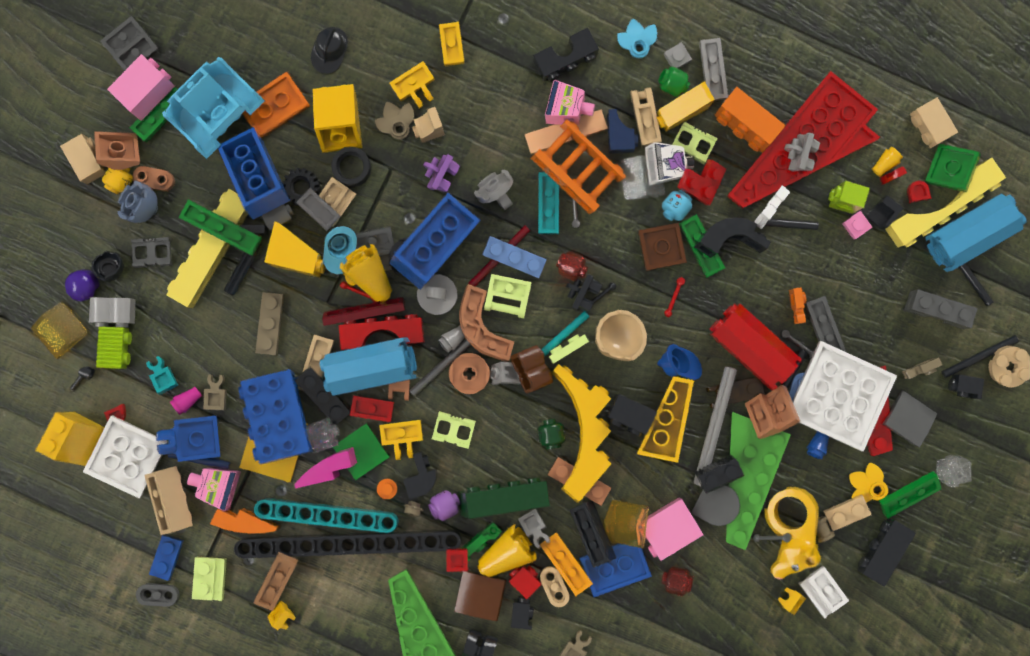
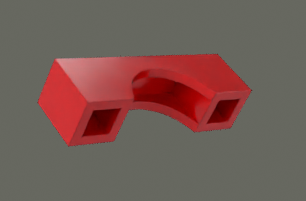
M417 314L405 315V319L397 320V316L385 317V321H377V318L364 319L365 323H356V320L344 322V325H339L341 350L365 346L371 335L383 330L391 331L399 338H408L410 342L406 344L425 343L423 319L421 317L418 318Z

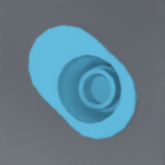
M336 227L325 237L323 263L331 273L343 274L340 269L341 262L345 264L347 262L345 257L356 250L357 237L355 232L349 227Z

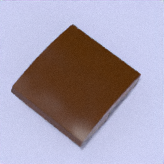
M463 571L454 612L498 621L506 580L493 576H483L471 571Z

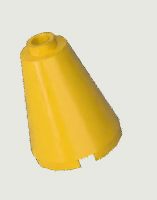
M370 244V248H367L365 245L361 246L345 257L347 262L345 264L341 262L340 269L373 300L384 302L390 298L392 288L377 248L373 244Z
M515 524L510 526L481 556L477 567L483 576L492 577L532 563L537 559L536 552H531L530 550L532 545L530 539L520 527L515 529Z

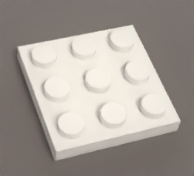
M110 416L83 472L137 498H142L147 488L144 475L153 473L162 457L157 451V445L168 444V441H156L155 435L115 416Z

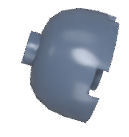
M134 181L132 186L127 185L123 192H121L118 203L121 204V211H118V215L120 218L133 223L146 222L156 214L158 209L157 195L153 189L139 181Z

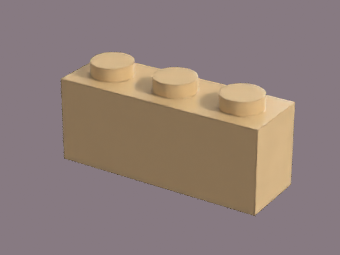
M177 466L144 475L160 535L193 526L192 515L188 510L186 494L182 488L181 475L178 472Z

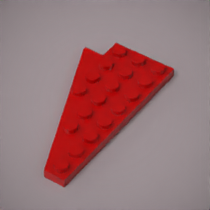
M830 71L727 197L743 209L777 192L781 186L786 187L877 141L880 136L867 127L866 124L878 109ZM808 132L814 134V139L819 141L820 145L816 153L809 152L808 158L815 162L813 170H788L791 159H788L789 152L784 150L785 145L792 144L793 138L797 139L798 134L804 135Z

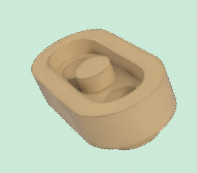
M545 567L540 573V581L553 606L563 607L569 601L567 587L556 567ZM548 573L554 574V578L552 580H548L546 578V575ZM557 592H561L563 596L562 598L557 599L555 597V594Z

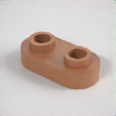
M140 166L133 172V181L144 183L153 190L169 191L175 184L174 176L166 170ZM145 173V178L141 180L140 175ZM161 177H165L164 183H160Z

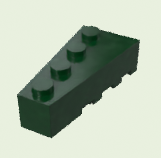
M539 477L527 479L528 482L525 483L515 480L507 482L508 485L500 486V483L487 485V488L476 486L469 487L465 491H458V498L461 503L459 505L460 515L471 519L550 506L547 482L540 480Z

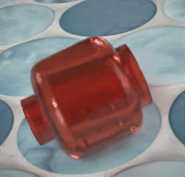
M573 251L562 253L556 264L559 274L571 281H576L579 277L583 278L588 270V267L585 266V257Z
M672 566L668 572L664 571L662 584H665L666 592L685 596L687 592H691L693 576H691L687 569Z

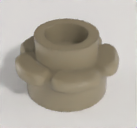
M409 501L408 504L404 505V514L420 517L421 512H423V509L420 508L421 504Z

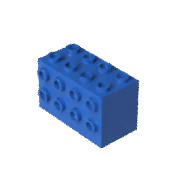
M290 369L240 381L241 387H238L240 398L244 399L246 407L243 408L246 420H249L251 426L248 428L249 438L255 443V448L252 449L255 461H259V464H267L313 452L298 386L294 380L296 378L295 373Z

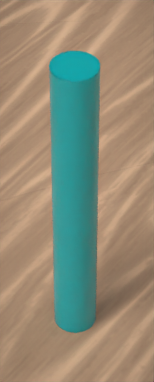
M585 311L541 349L544 357L589 318Z

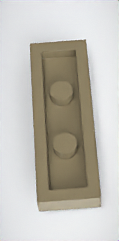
M262 292L255 353L277 355L284 302L283 294Z

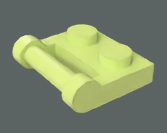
M491 274L484 310L514 314L524 319L531 282ZM493 296L521 301V305L516 307L492 302Z

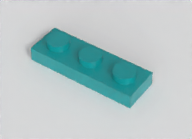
M539 172L538 234H559V185L545 172Z

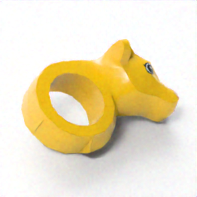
M787 487L785 490L776 493L770 500L768 508H764L765 519L777 536L789 533L792 537L789 542L782 540L777 560L771 566V573L777 579H784L790 574L818 566L821 561L818 544H816L819 518L818 504L813 495L807 490L798 487ZM784 497H795L804 503L808 516L802 526L791 527L781 521L778 515V506Z

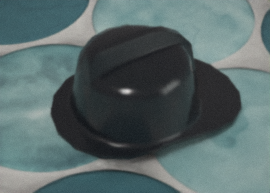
M329 27L318 34L311 52V62L315 70L323 74H330L339 69L348 46L347 35L344 31L336 27Z

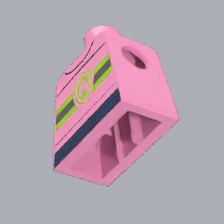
M554 80L545 113L546 124L562 125L568 120L578 125L581 114L593 116L595 104L584 102V90Z
M204 468L201 475L191 473L187 484L197 487L196 498L226 511L231 507L241 471Z

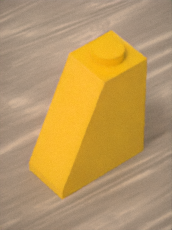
M705 81L658 110L656 118L660 128H664L665 132L709 109L715 99Z

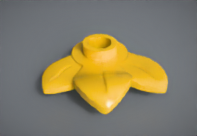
M869 463L865 472L856 471L849 474L850 482L856 488L852 498L862 494L867 503L872 499L879 501L887 496L888 487L883 482L884 474L877 465ZM876 486L880 487L879 493H874Z

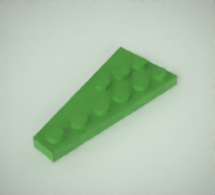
M732 412L730 454L738 460L744 476L729 483V487L739 497L740 511L736 519L727 524L726 542L746 550L791 434L781 431L772 436L759 439L751 419Z
M408 569L389 578L388 582L403 656H456Z

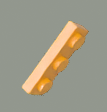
M556 532L549 537L550 543L543 541L540 546L575 596L590 587L593 582Z

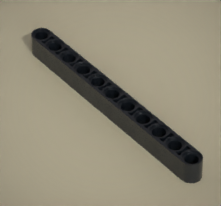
M456 530L246 537L235 544L234 553L239 558L244 559L276 557L278 552L290 557L435 552L459 548L462 537ZM449 535H454L458 542L455 545H450L447 543L446 538ZM409 536L416 540V545L413 547L408 546L405 542ZM434 536L437 544L429 546L426 543V537ZM388 537L393 538L395 546H386L385 539ZM366 538H371L374 541L375 545L373 548L365 546L364 541ZM327 539L333 543L331 550L324 547V540ZM345 539L353 541L354 547L352 549H347L344 546ZM305 540L311 542V550L304 549L303 542ZM284 541H288L291 544L290 551L283 549L282 544ZM243 542L249 545V553L242 550L241 545ZM263 542L269 543L271 547L269 552H265L262 549Z

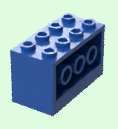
M448 193L396 251L389 264L421 290L480 220Z

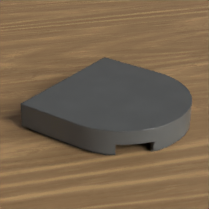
M727 485L707 494L702 490L691 514L712 525H727L734 521L739 514V497Z

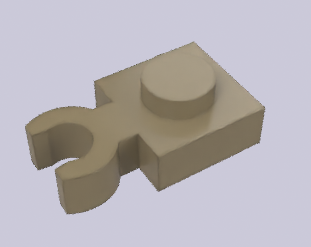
M931 358L902 371L905 379L913 378L921 373H924L925 376L935 373L937 371L936 368L942 366L940 358Z
M208 375L207 381L210 389H204L203 409L226 410L227 390L221 389L225 381L224 375H219L217 383L213 381V375Z
M579 630L575 636V643L569 640L559 656H585L587 651L583 647L591 643V636H588L587 640L582 641L580 636L583 632Z

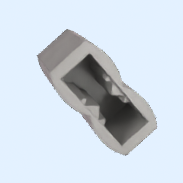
M90 298L89 322L95 323V327H108V323H116L115 327L128 328V324H135L136 299Z

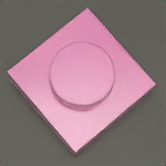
M861 211L842 223L854 240L872 228Z

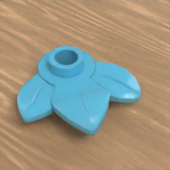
M632 19L627 26L626 33L617 34L618 43L622 48L629 50L633 57L644 58L648 54L650 46L656 41L657 28L655 25H650L644 29L638 21ZM641 46L643 50L638 52L635 47Z

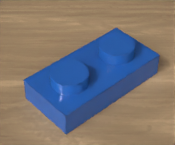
M166 534L162 535L149 575L167 581L171 580L184 540Z

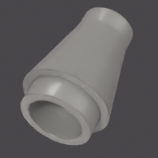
M459 325L441 335V338L438 340L441 347L447 353L451 350L454 351L465 338L461 326Z

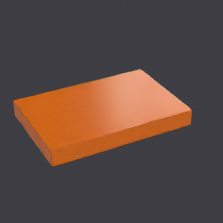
M285 72L257 91L265 101L251 115L247 111H244L242 114L262 139L310 107V104L288 72Z

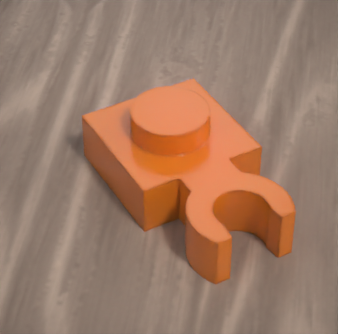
M802 287L789 290L791 308L794 312V323H805L806 318L803 308H805L804 304L807 301L806 294L802 292Z

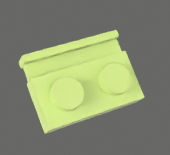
M577 334L567 340L569 342L567 346L562 348L559 345L551 350L552 355L549 356L552 364L588 343L589 341L585 334L581 337Z
M195 557L192 599L224 600L227 558Z

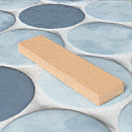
M602 109L594 111L593 116L582 115L577 125L579 131L585 137L608 129ZM555 124L525 134L530 154H535L539 149L542 151L547 150L564 132L560 127L561 125ZM569 137L568 140H567L565 143H568V142H571V141H574V140H573L571 137Z

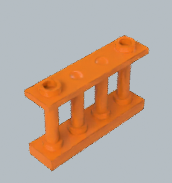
M566 120L560 126L564 132L546 151L539 149L530 159L588 214H591L600 206L597 203V198L614 179L620 182L626 175L619 165L613 164L579 131V127L574 122ZM571 137L579 146L561 165H557L552 161V156ZM586 151L594 160L576 179L572 180L567 175V170ZM600 165L608 172V175L591 193L587 194L582 189V184Z

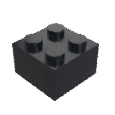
M615 394L606 417L610 418L609 423L620 428L622 425L628 427L627 431L641 436V434L647 435L657 412L620 394Z

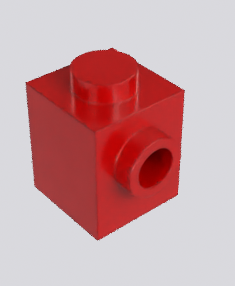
M523 565L515 568L509 573L511 576L509 583L526 599L541 585V581L536 577L538 573L530 565L528 567Z

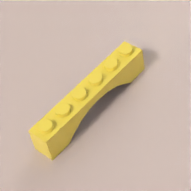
M990 158L976 166L967 192L960 191L944 208L928 214H905L893 221L885 230L898 248L904 245L907 248L917 242L916 237L922 234L924 237L934 230L933 226L937 223L942 225L951 219L949 215L956 212V214H959L967 209L966 204L970 201L975 203L985 197L983 193L988 189L992 192L1000 187V182L1006 177L994 159Z

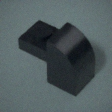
M423 451L413 454L419 474L403 480L409 500L428 493L437 480V469L428 470V467L431 466L427 454L423 455Z

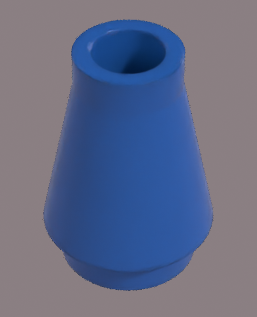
M817 431L806 447L808 449L807 454L817 459H823V456L827 454L829 436Z

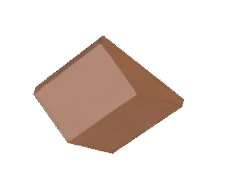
M94 132L96 163L113 170H123L140 164L136 133Z

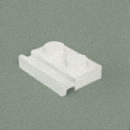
M821 566L806 577L805 580L798 583L823 618H827L830 613L835 612L849 601L824 566Z

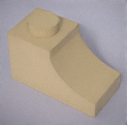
M436 107L427 109L423 116L414 119L416 126H413L412 129L416 139L420 137L422 143L445 135Z

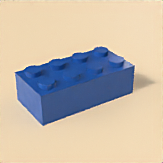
M254 127L221 143L218 150L243 208L252 219L290 201L265 144Z

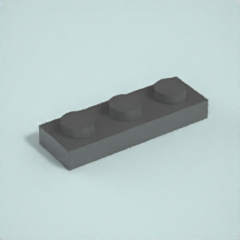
M823 296L806 302L804 305L818 342H825L846 352L826 297Z

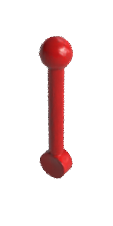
M682 277L676 281L677 287L668 309L664 312L666 317L672 316L675 300L681 286L685 283V279Z
M343 281L340 283L342 289H349L372 299L366 292L349 286L347 282Z

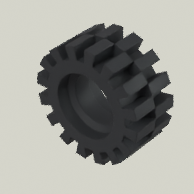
M295 168L296 171H289L290 174H286L285 181H282L290 202L296 206L298 205L296 202L303 196L296 194L294 191V185L297 181H307L309 188L318 195H320L319 191H321L320 181L310 170L308 171L305 168Z

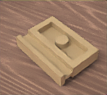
M331 177L319 196L341 217L356 193Z

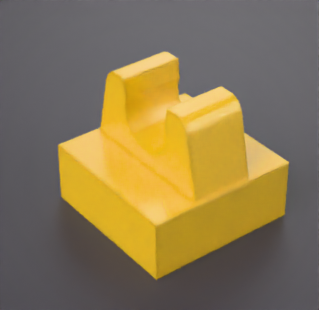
M785 588V591L789 593V599L784 600L779 597L778 601L783 605V608L795 615L806 598L797 591Z
M279 601L267 618L271 626L279 630L280 628L288 629L285 621L288 618L295 620V615L288 608L287 604Z

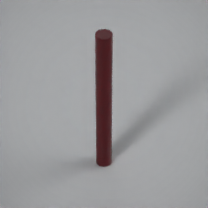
M524 225L508 244L516 246L530 232L529 228ZM491 259L468 284L476 287L499 262Z

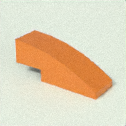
M218 508L210 523L225 530L249 534L274 532L281 527L280 524L269 519L259 518L254 512L246 508L239 510L238 514L230 510L223 511Z

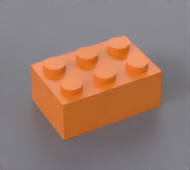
M738 87L733 90L715 114L720 124L729 126L735 136L740 139L744 138L749 142L750 148L761 153L786 126Z

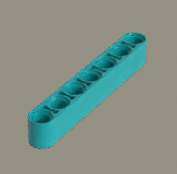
M273 498L260 500L254 507L256 516L262 519L383 533L392 532L399 523L397 515L392 512ZM263 503H267L270 507L268 514L264 513L261 509ZM283 505L290 508L289 516H285L282 513ZM303 508H308L311 511L310 518H305L302 515ZM324 510L331 512V520L327 521L322 517ZM348 512L352 515L351 523L343 520V513ZM364 515H370L373 518L372 525H366L363 522ZM385 517H390L393 520V527L388 528L384 525L383 520Z

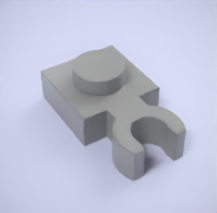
M537 509L518 518L527 537L534 536L533 543L535 547L541 548L539 544L541 538L550 543L549 536L542 532L547 527Z

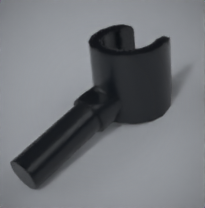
M89 366L81 368L78 372L79 376L70 389L74 391L84 378L90 380L95 370Z

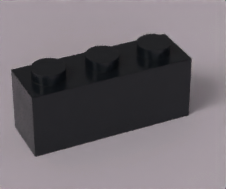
M888 518L887 521L884 520L880 525V533L877 538L870 542V550L866 556L860 559L857 570L884 587L916 532L891 518Z

